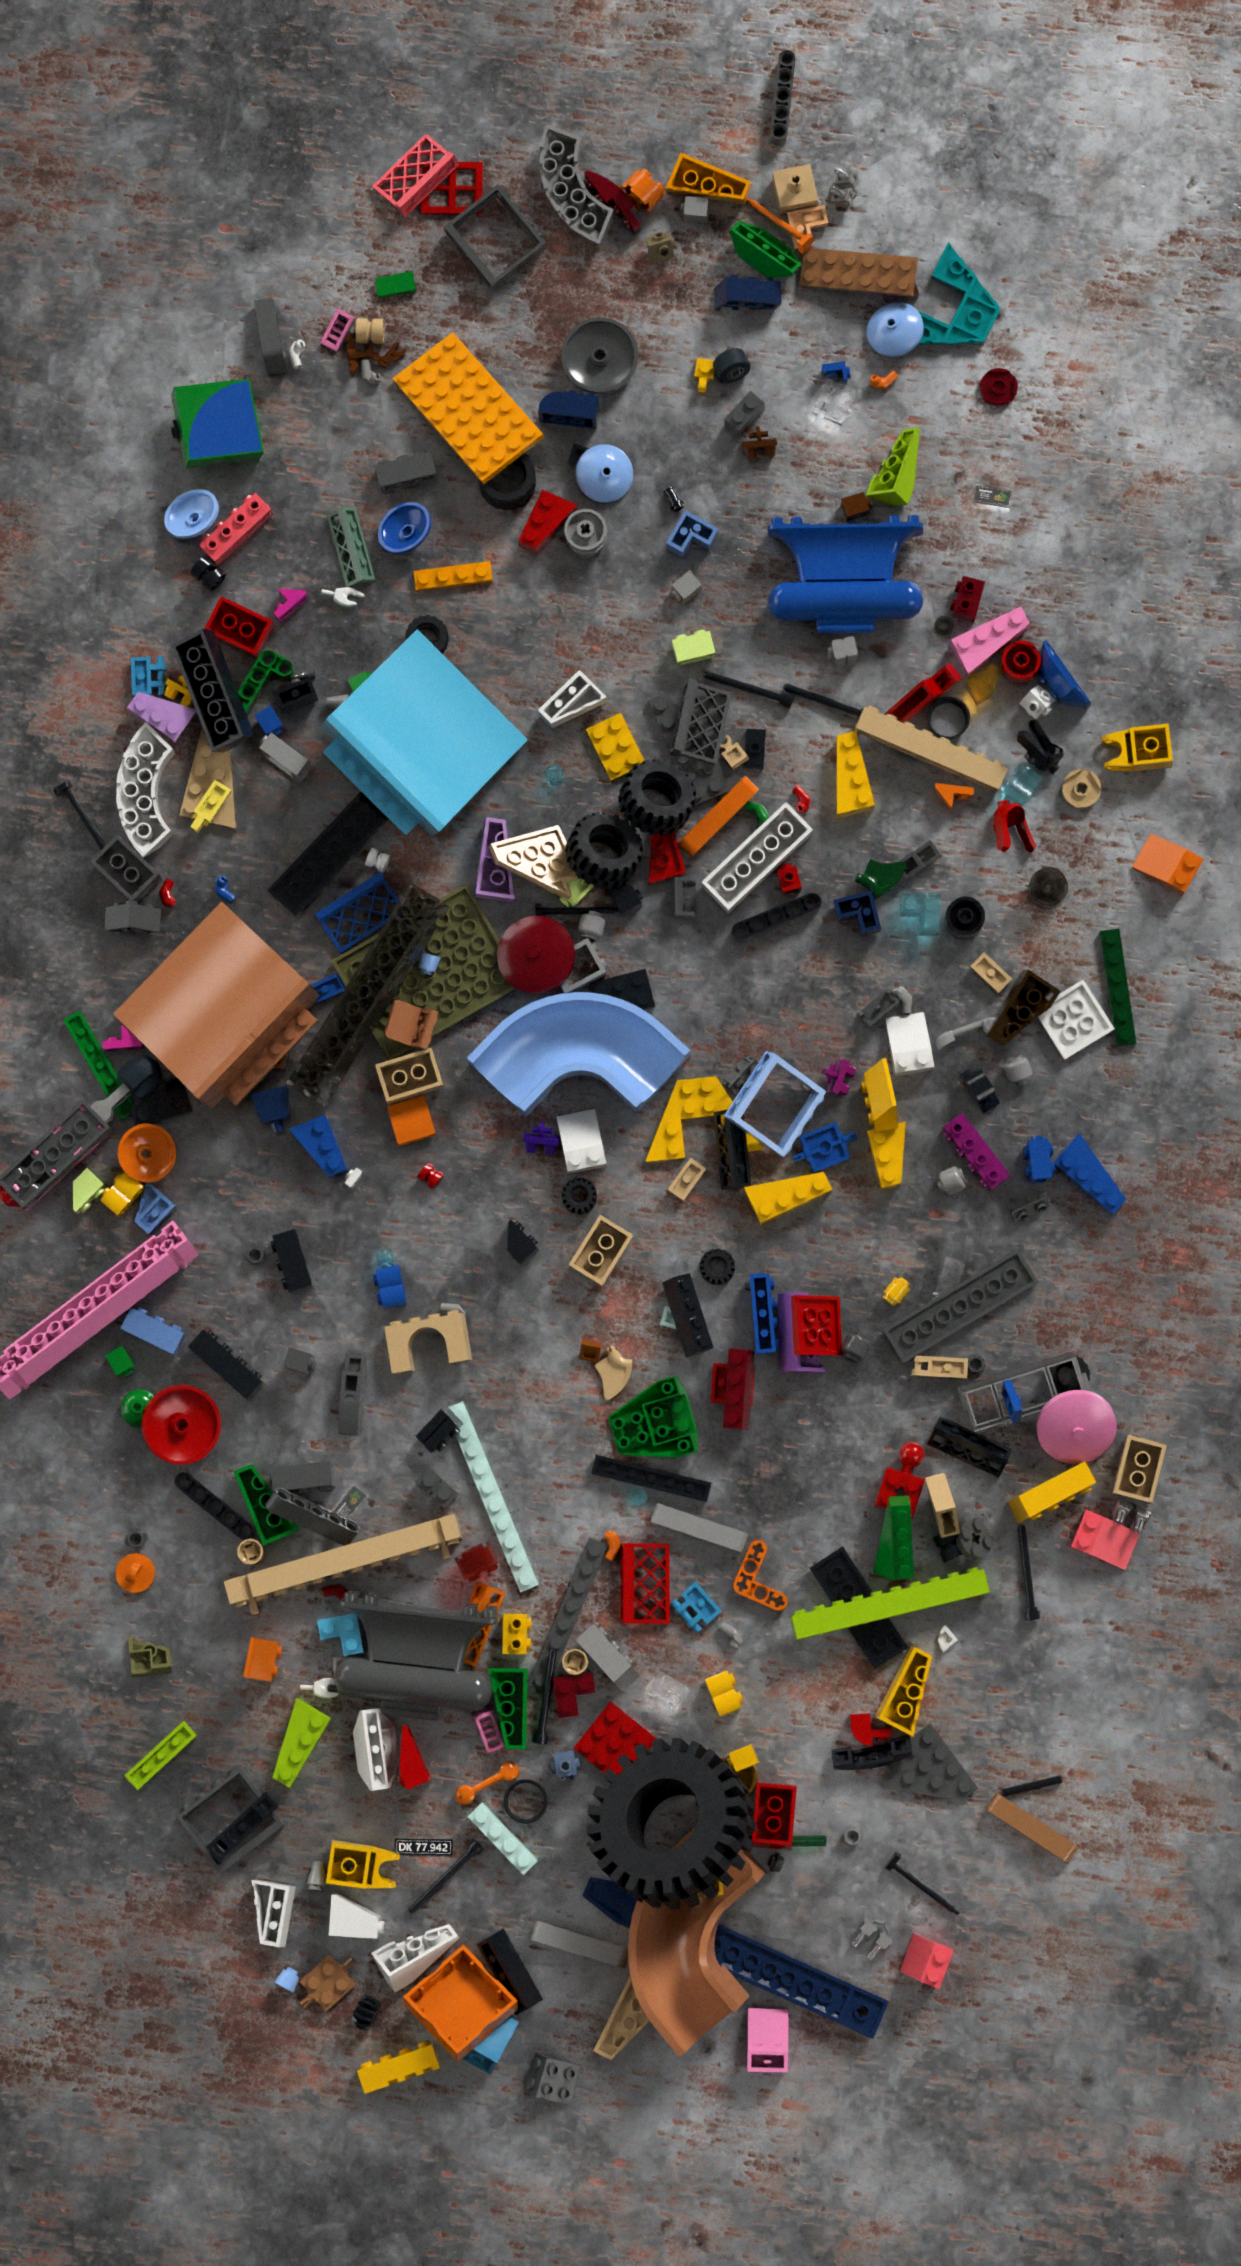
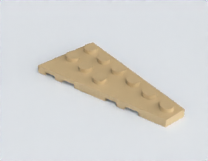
M202 727L179 815L180 817L195 820L192 818L193 811L214 780H216L232 792L210 824L237 830L231 749L225 753L212 752Z
M629 1976L593 2050L610 2060L650 2021L636 1997L631 1976Z

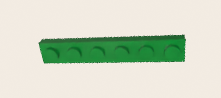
M79 1010L63 1021L108 1098L122 1085V1082L82 1012ZM128 1096L114 1110L119 1119L123 1121L132 1116L130 1109L135 1105L130 1096Z

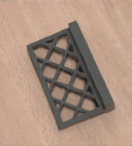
M689 678L684 684L669 755L675 757L680 755L715 766L732 693L697 683L696 679ZM697 689L704 690L708 697L700 701L697 696ZM717 695L726 697L725 703L718 706L713 697ZM710 699L715 709L707 712L702 703ZM697 706L704 713L699 718H696L693 713V708ZM717 711L721 721L715 724L710 715ZM705 717L711 725L706 730L699 723ZM695 723L700 733L692 736L689 726ZM714 729L717 739L711 742L706 732ZM702 735L707 745L700 748L695 738ZM690 741L696 749L693 753L684 751L685 744ZM710 747L714 753L713 758L705 757L702 750Z

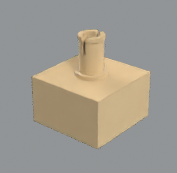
M811 164L773 171L772 180L780 215L818 206Z

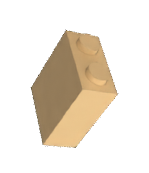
M945 1473L926 1477L929 1501L941 1538L960 1534L956 1507Z

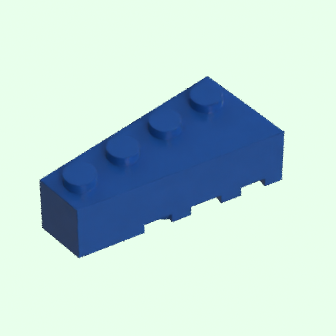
M1080 1133L1054 1161L1056 1170L1111 1217L1127 1200Z

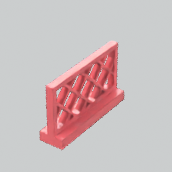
M425 134L372 187L397 208L401 215L406 217L459 166V163L453 153L445 150L430 136ZM428 141L431 144V150L421 151V147ZM442 153L444 155L439 161H434V154ZM430 155V161L421 162V156ZM417 156V163L408 164L409 158ZM430 166V170L426 174H420L421 167ZM417 168V175L407 176L408 169ZM404 169V176L394 177V173L397 170ZM408 180H416V184L413 187H407ZM403 181V188L394 189V182ZM390 182V189L382 190L380 188L384 183ZM403 193V196L397 202L393 199L394 194Z

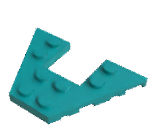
M948 242L931 278L965 295L950 325L918 311L924 324L923 335L918 345L984 344L1001 307L992 299L987 289L981 285L976 275L966 266L964 260L959 257Z

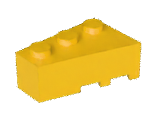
M906 1121L898 1123V1128L879 1132H875L874 1129L867 1131V1138L881 1190L901 1185Z

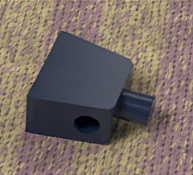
M288 1086L251 1093V1098L262 1124H271L273 1134L284 1132L282 1121L290 1119Z

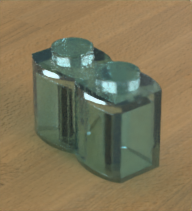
M1026 763L1022 767L1018 765L1012 773L1014 778L1010 782L1007 780L1000 789L1003 791L1001 797L1009 800L1010 804L1018 803L1023 806L1043 780V776Z

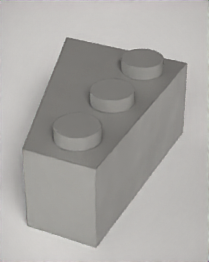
M593 1624L576 1641L623 1692L640 1675L632 1667L634 1662L627 1654L624 1657L620 1654L621 1648L614 1640L610 1643L606 1638L609 1634L602 1627L597 1628Z

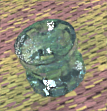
M551 764L546 768L545 778L548 784L558 786L564 781V770L560 765Z
M391 1247L383 1251L375 1250L379 1269L388 1265L395 1266Z

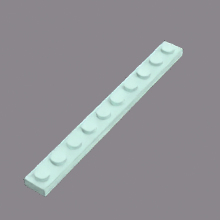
M462 1401L448 1408L463 1422V1425L459 1428L461 1432L456 1438L519 1591L521 1593L538 1586L539 1584L464 1402Z

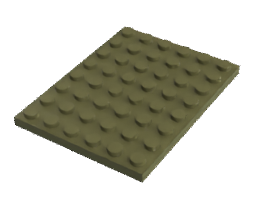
M467 883L331 960L388 1061L398 1058L414 1048L384 1036L394 1000H400L422 1009L437 1011V1022L431 1034V1038L517 990L506 981L499 969L497 950L500 940ZM420 952L441 957L436 971H432L431 975L421 973V968H418Z

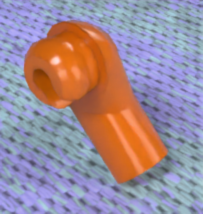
M893 370L886 377H879L877 374H874L870 377V384L874 388L887 389L899 376Z
M607 1531L604 1534V1539L607 1540L609 1549L604 1557L613 1561L621 1547V1543L616 1532Z

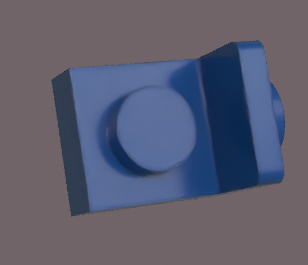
M845 361L822 364V377L833 379L837 378L838 375H842L843 385H847V381L851 376L849 367L845 366Z

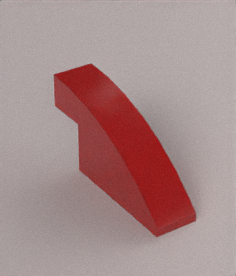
M951 663L945 665L931 678L922 680L884 715L891 714L897 717V721L902 723L905 721L909 722L963 678Z

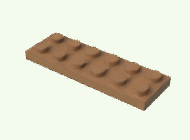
M809 248L804 253L799 285L805 288L913 297L919 259L908 256Z

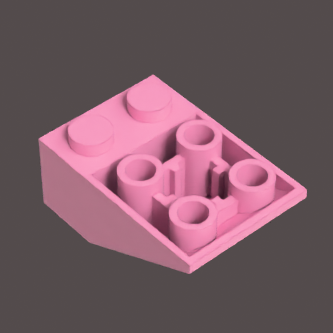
M748 2008L747 2072L788 2073V2009Z

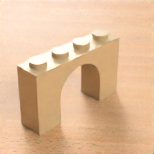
M458 1310L448 1311L446 1316H440L439 1314L428 1315V1319L421 1320L420 1317L410 1318L408 1323L393 1321L390 1322V1326L384 1327L392 1374L415 1371L412 1343L418 1333L429 1328L436 1329L443 1335L446 1341L449 1363L457 1364L472 1361L465 1314L459 1313Z

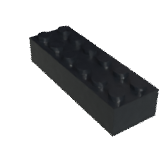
M201 629L171 645L212 752L225 753L254 738L255 735L214 630Z

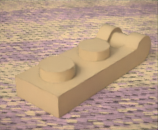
M915 1356L912 1358L914 1369H912L911 1376L967 1379L968 1359L932 1356ZM922 1363H928L927 1370H922Z

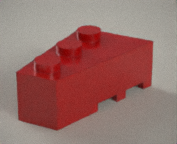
M542 489L518 540L519 547L537 554L553 538L557 531L565 525L568 517L578 510V505Z

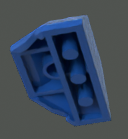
M1045 640L1040 654L1041 664L1037 675L1038 680L1042 685L1048 687L1051 697L1057 700L1059 704L1083 709L1089 708L1091 701L1087 698L1049 642Z

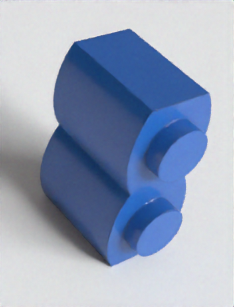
M395 1265L375 1269L376 1274L373 1275L374 1285L379 1286L380 1291L379 1294H376L378 1305H382L383 1309L407 1305L400 1266Z

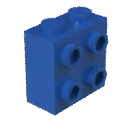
M1042 1135L1032 1136L1023 1148L1024 1160L1027 1159L1028 1164L1025 1167V1178L1029 1179L1030 1184L1050 1182L1055 1174L1054 1162L1051 1163L1050 1157L1053 1155V1145L1049 1143L1048 1138L1043 1139Z

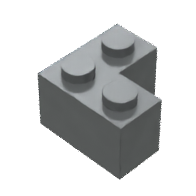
M126 901V904L114 903V906L106 907L105 931L117 933L134 931L145 934L160 932L161 909L153 908L152 904L138 905L137 901Z

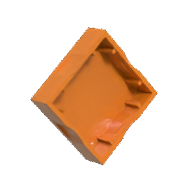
M464 1945L443 1961L434 1973L424 1978L403 1996V2005L457 2062L518 2010V2001L498 1980L485 1970L483 1964Z

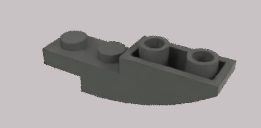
M346 1354L339 1403L340 1435L359 1436L363 1405L362 1393L367 1361L366 1355Z

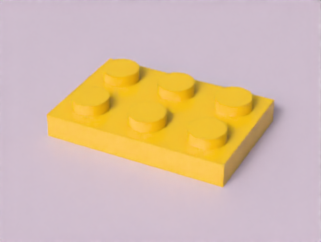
M621 712L586 729L611 782L627 775L636 764L645 761Z

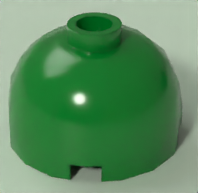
M137 1389L129 1392L121 1402L120 1411L122 1418L128 1425L141 1429L144 1409L154 1394L147 1390Z

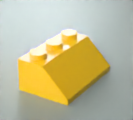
M883 1058L864 1073V1081L861 1082L862 1092L867 1093V1097L864 1098L866 1109L871 1111V1113H868L869 1124L874 1125L875 1132L898 1128L896 1100L887 1060Z

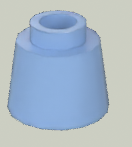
M420 952L418 968H421L420 972L431 975L432 971H436L441 957Z
M287 1967L286 1970H282L274 1983L294 1993L299 1979L297 1976L298 1972Z

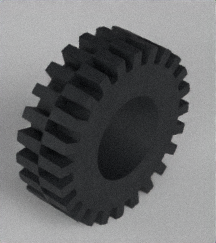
M672 1738L671 1746L663 1739L653 1740V1751H650L643 1744L634 1747L638 1758L635 1761H632L625 1754L620 1756L617 1761L624 1770L619 1775L609 1768L603 1774V1777L611 1785L608 1790L596 1786L593 1795L601 1802V1805H589L587 1814L596 1824L587 1825V1835L595 1841V1843L589 1846L592 1854L600 1860L597 1862L598 1866L620 1888L637 1901L642 1903L644 1900L651 1907L660 1908L663 1903L671 1910L680 1909V1900L690 1907L699 1905L698 1893L700 1892L709 1899L718 1895L713 1885L717 1880L728 1887L734 1880L726 1872L731 1865L739 1870L743 1869L746 1862L738 1853L740 1850L749 1852L752 1850L753 1841L746 1835V1832H756V1822L749 1815V1813L755 1812L754 1803L746 1796L750 1793L747 1786L739 1779L738 1774L711 1749L706 1750L700 1743L691 1741L690 1745H688L682 1738ZM676 1795L695 1796L698 1801L699 1816L691 1836L682 1845L673 1850L661 1853L647 1851L644 1841V1830L652 1811L661 1802Z

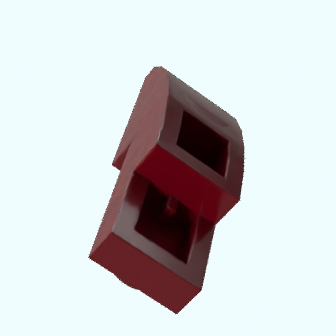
M589 170L585 171V180L583 181L589 190L592 189L595 192V198L607 207L613 205L614 213L623 218V225L628 231L631 230L634 235L641 231V225L633 215L636 212V205L631 198L607 178Z

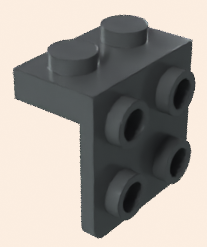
M535 2053L534 2059L531 2062L529 2078L526 2080L525 2093L536 2098L569 2104L580 2067L574 2063L552 2059L543 2054Z

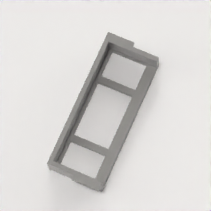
M1075 1351L1057 1355L957 1388L964 1411L968 1410L974 1432L1011 1422L1009 1414L1005 1415L996 1387L997 1384L1003 1383L1004 1380H1013L1044 1370L1053 1398L1058 1394L1049 1368L1072 1361L1081 1390L1092 1392L1086 1373L1081 1372ZM990 1387L1000 1417L977 1424L968 1394ZM1047 1402L1023 1409L1021 1418L1039 1413Z

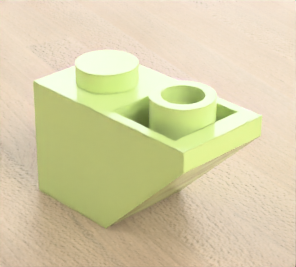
M88 1168L73 1181V1210L77 1214L86 1212L91 1206L90 1202L94 1198L98 1199L101 1197L100 1195L106 1187Z

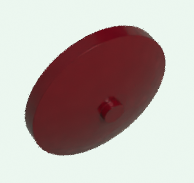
M545 916L525 917L513 923L501 937L497 950L498 966L506 981L519 991L528 994L548 993L561 986L571 974L575 963V946L569 932L559 922Z

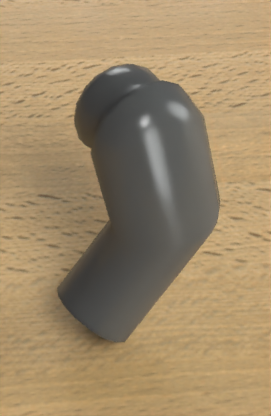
M314 669L291 674L289 677L290 685L309 677L310 679H315Z

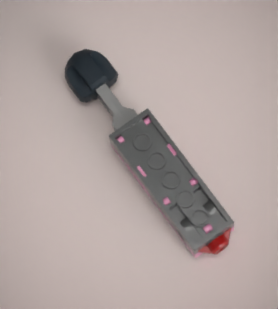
M144 1055L134 1057L117 1071V1076L123 1084L106 1100L95 1101L90 1106L88 1102L82 1099L0 1175L1 1200L8 1207H22L26 1211L34 1206L114 1131L108 1123L113 1119L116 1107L132 1093L140 1100H144L157 1088L162 1077L161 1068L157 1061Z

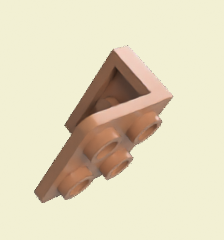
M394 1000L384 1036L414 1048L427 1049L431 1042L433 1028L437 1022L438 1012L431 1009H422L400 1000Z

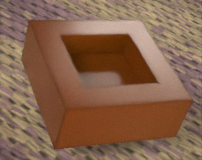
M582 1339L579 1359L598 1363L602 1343Z

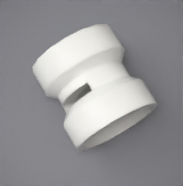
M372 848L367 856L365 865L370 868L375 867L378 871L384 873L391 855L387 853L382 854L378 849Z

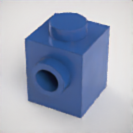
M271 705L254 715L265 735L269 736L270 733H273L275 736H279L284 729L283 724Z

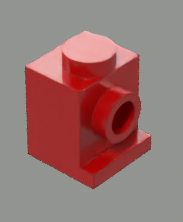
M791 863L781 865L780 870H777V876L782 895L801 891L802 886L797 867L792 866ZM787 874H791L793 878L791 880H787L785 876Z

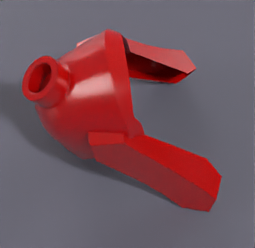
M1009 800L998 801V808L993 815V829L997 836V849L1005 853L1010 848L1011 839L1008 827L1015 825L1025 850L1030 853L1034 852L1037 846L1029 831L1024 808L1018 803L1009 804Z

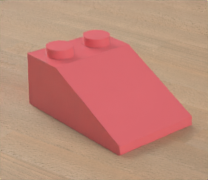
M1084 1510L1069 1548L1125 1570L1140 1533L1119 1525V1523L1116 1524V1522L1101 1515Z

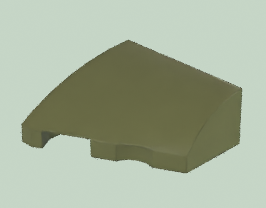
M132 1636L128 1637L132 1678L172 1673L169 1648L155 1646L148 1641L144 1643L135 1640Z

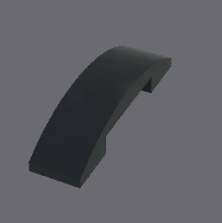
M910 1735L890 1739V1744L853 1751L851 1746L831 1750L833 1767L839 1770H864L886 1766L903 1760L913 1754Z
M264 1792L232 1824L209 1843L206 1848L220 1862L279 1806Z

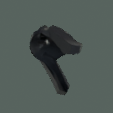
M1030 720L1029 729L1033 736L1026 730L1019 731L1017 742L1027 750L1024 757L1033 767L1042 772L1049 771L1053 775L1061 767L1058 763L1064 756V751L1061 747L1052 743L1038 720Z

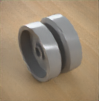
M580 509L568 517L564 529L568 548L573 553L583 557L598 554L607 542V526L604 518L592 509Z

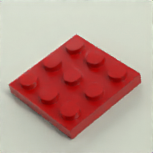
M792 1295L794 1355L842 1356L840 1296Z
M610 1701L573 1749L603 1773L609 1768L619 1775L624 1770L617 1761L620 1756L625 1754L632 1761H635L638 1758L634 1747L643 1744L650 1749L653 1745V1740L657 1738Z

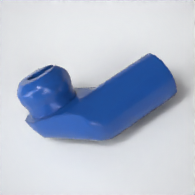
M221 875L215 881L216 894L232 904L236 896L228 891L227 877Z

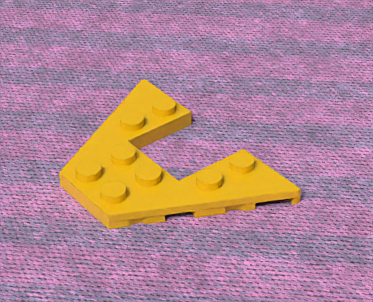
M716 1076L676 1081L647 1155L646 1163L685 1159L681 1120L714 1117L713 1112L729 1109L733 1101ZM721 1115L722 1125L725 1123L724 1115ZM746 1133L748 1152L763 1151L762 1145ZM724 1135V1137H723V1143L726 1145L727 1140H726V1137H725V1135Z

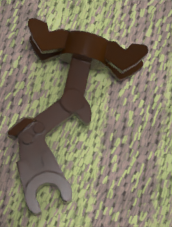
M348 334L346 335L345 343L347 345L351 377L359 370V364L356 359L368 357L386 369L387 364L396 362L406 354L405 349L402 352L396 351V348L399 347V342L394 343L384 356L373 352V345L369 346L367 350L355 352V339Z

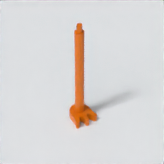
M747 198L746 201L750 203L751 207L800 240L797 243L799 245L797 247L799 253L803 255L813 244L814 236L809 233L804 236L755 200Z

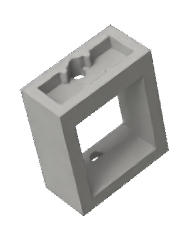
M270 733L269 736L265 735L261 740L259 748L262 755L300 783L311 770V765L305 757L273 733Z
M586 938L575 944V952L587 947L599 970L570 986L566 980L560 986L563 993L576 992L589 985V983H593L607 975L606 969L608 966L603 958L599 959L596 953L599 950L594 941L590 942Z

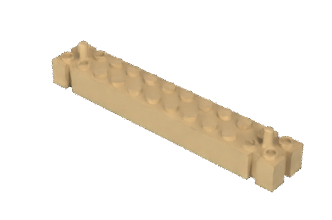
M451 1514L224 1581V1585L231 1605H235L238 1608L249 1605L251 1615L259 1614L256 1601L267 1600L270 1594H274V1596L287 1594V1589L293 1588V1590L297 1591L307 1588L306 1584L311 1582L313 1585L325 1583V1578L331 1577L333 1580L345 1577L344 1573L351 1571V1574H356L364 1571L363 1567L366 1566L376 1568L383 1566V1561L389 1560V1562L393 1563L402 1560V1556L407 1554L409 1557L420 1555L421 1550L428 1549L429 1552L440 1549L443 1559L450 1558L448 1546L460 1543L459 1539L463 1537L457 1516Z

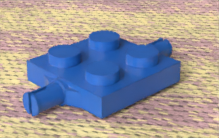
M834 1122L799 1136L803 1145V1152L792 1157L795 1164L806 1159L810 1163L813 1172L816 1173L851 1159L847 1150V1143L858 1138L854 1136L856 1135L855 1131L843 1135L837 1123Z

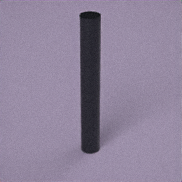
M1061 1776L1002 1789L1003 1797L1060 1784L1062 1783Z

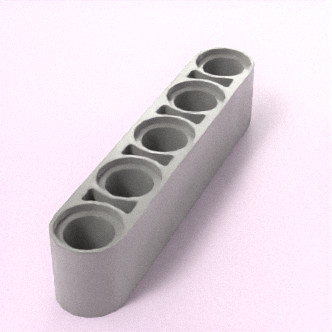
M656 1503L650 1520L651 1523L741 1553L748 1537V1533Z
M536 1920L531 1940L625 1968L628 1959V1947L544 1921Z

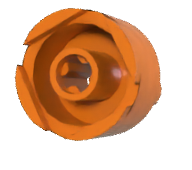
M644 168L641 171L635 170L620 187L622 190H625L626 194L635 203L636 209L640 210L643 208L646 210L645 214H649L661 201L665 191L664 186L659 182H655L651 178V174Z

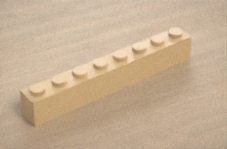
M872 706L863 708L854 728L856 733L995 793L1000 789L1008 770L1000 761L994 760L992 762L981 753H971L963 745L955 746L947 738L940 737L939 739L934 737L932 732L922 729V731L918 730L914 724L906 721L904 723L897 721V717L891 714L883 715L879 713L877 708Z

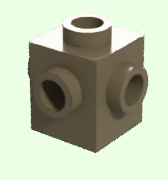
M658 232L653 236L645 238L652 263L667 261L675 257L673 249H676L674 238L669 237L668 232Z

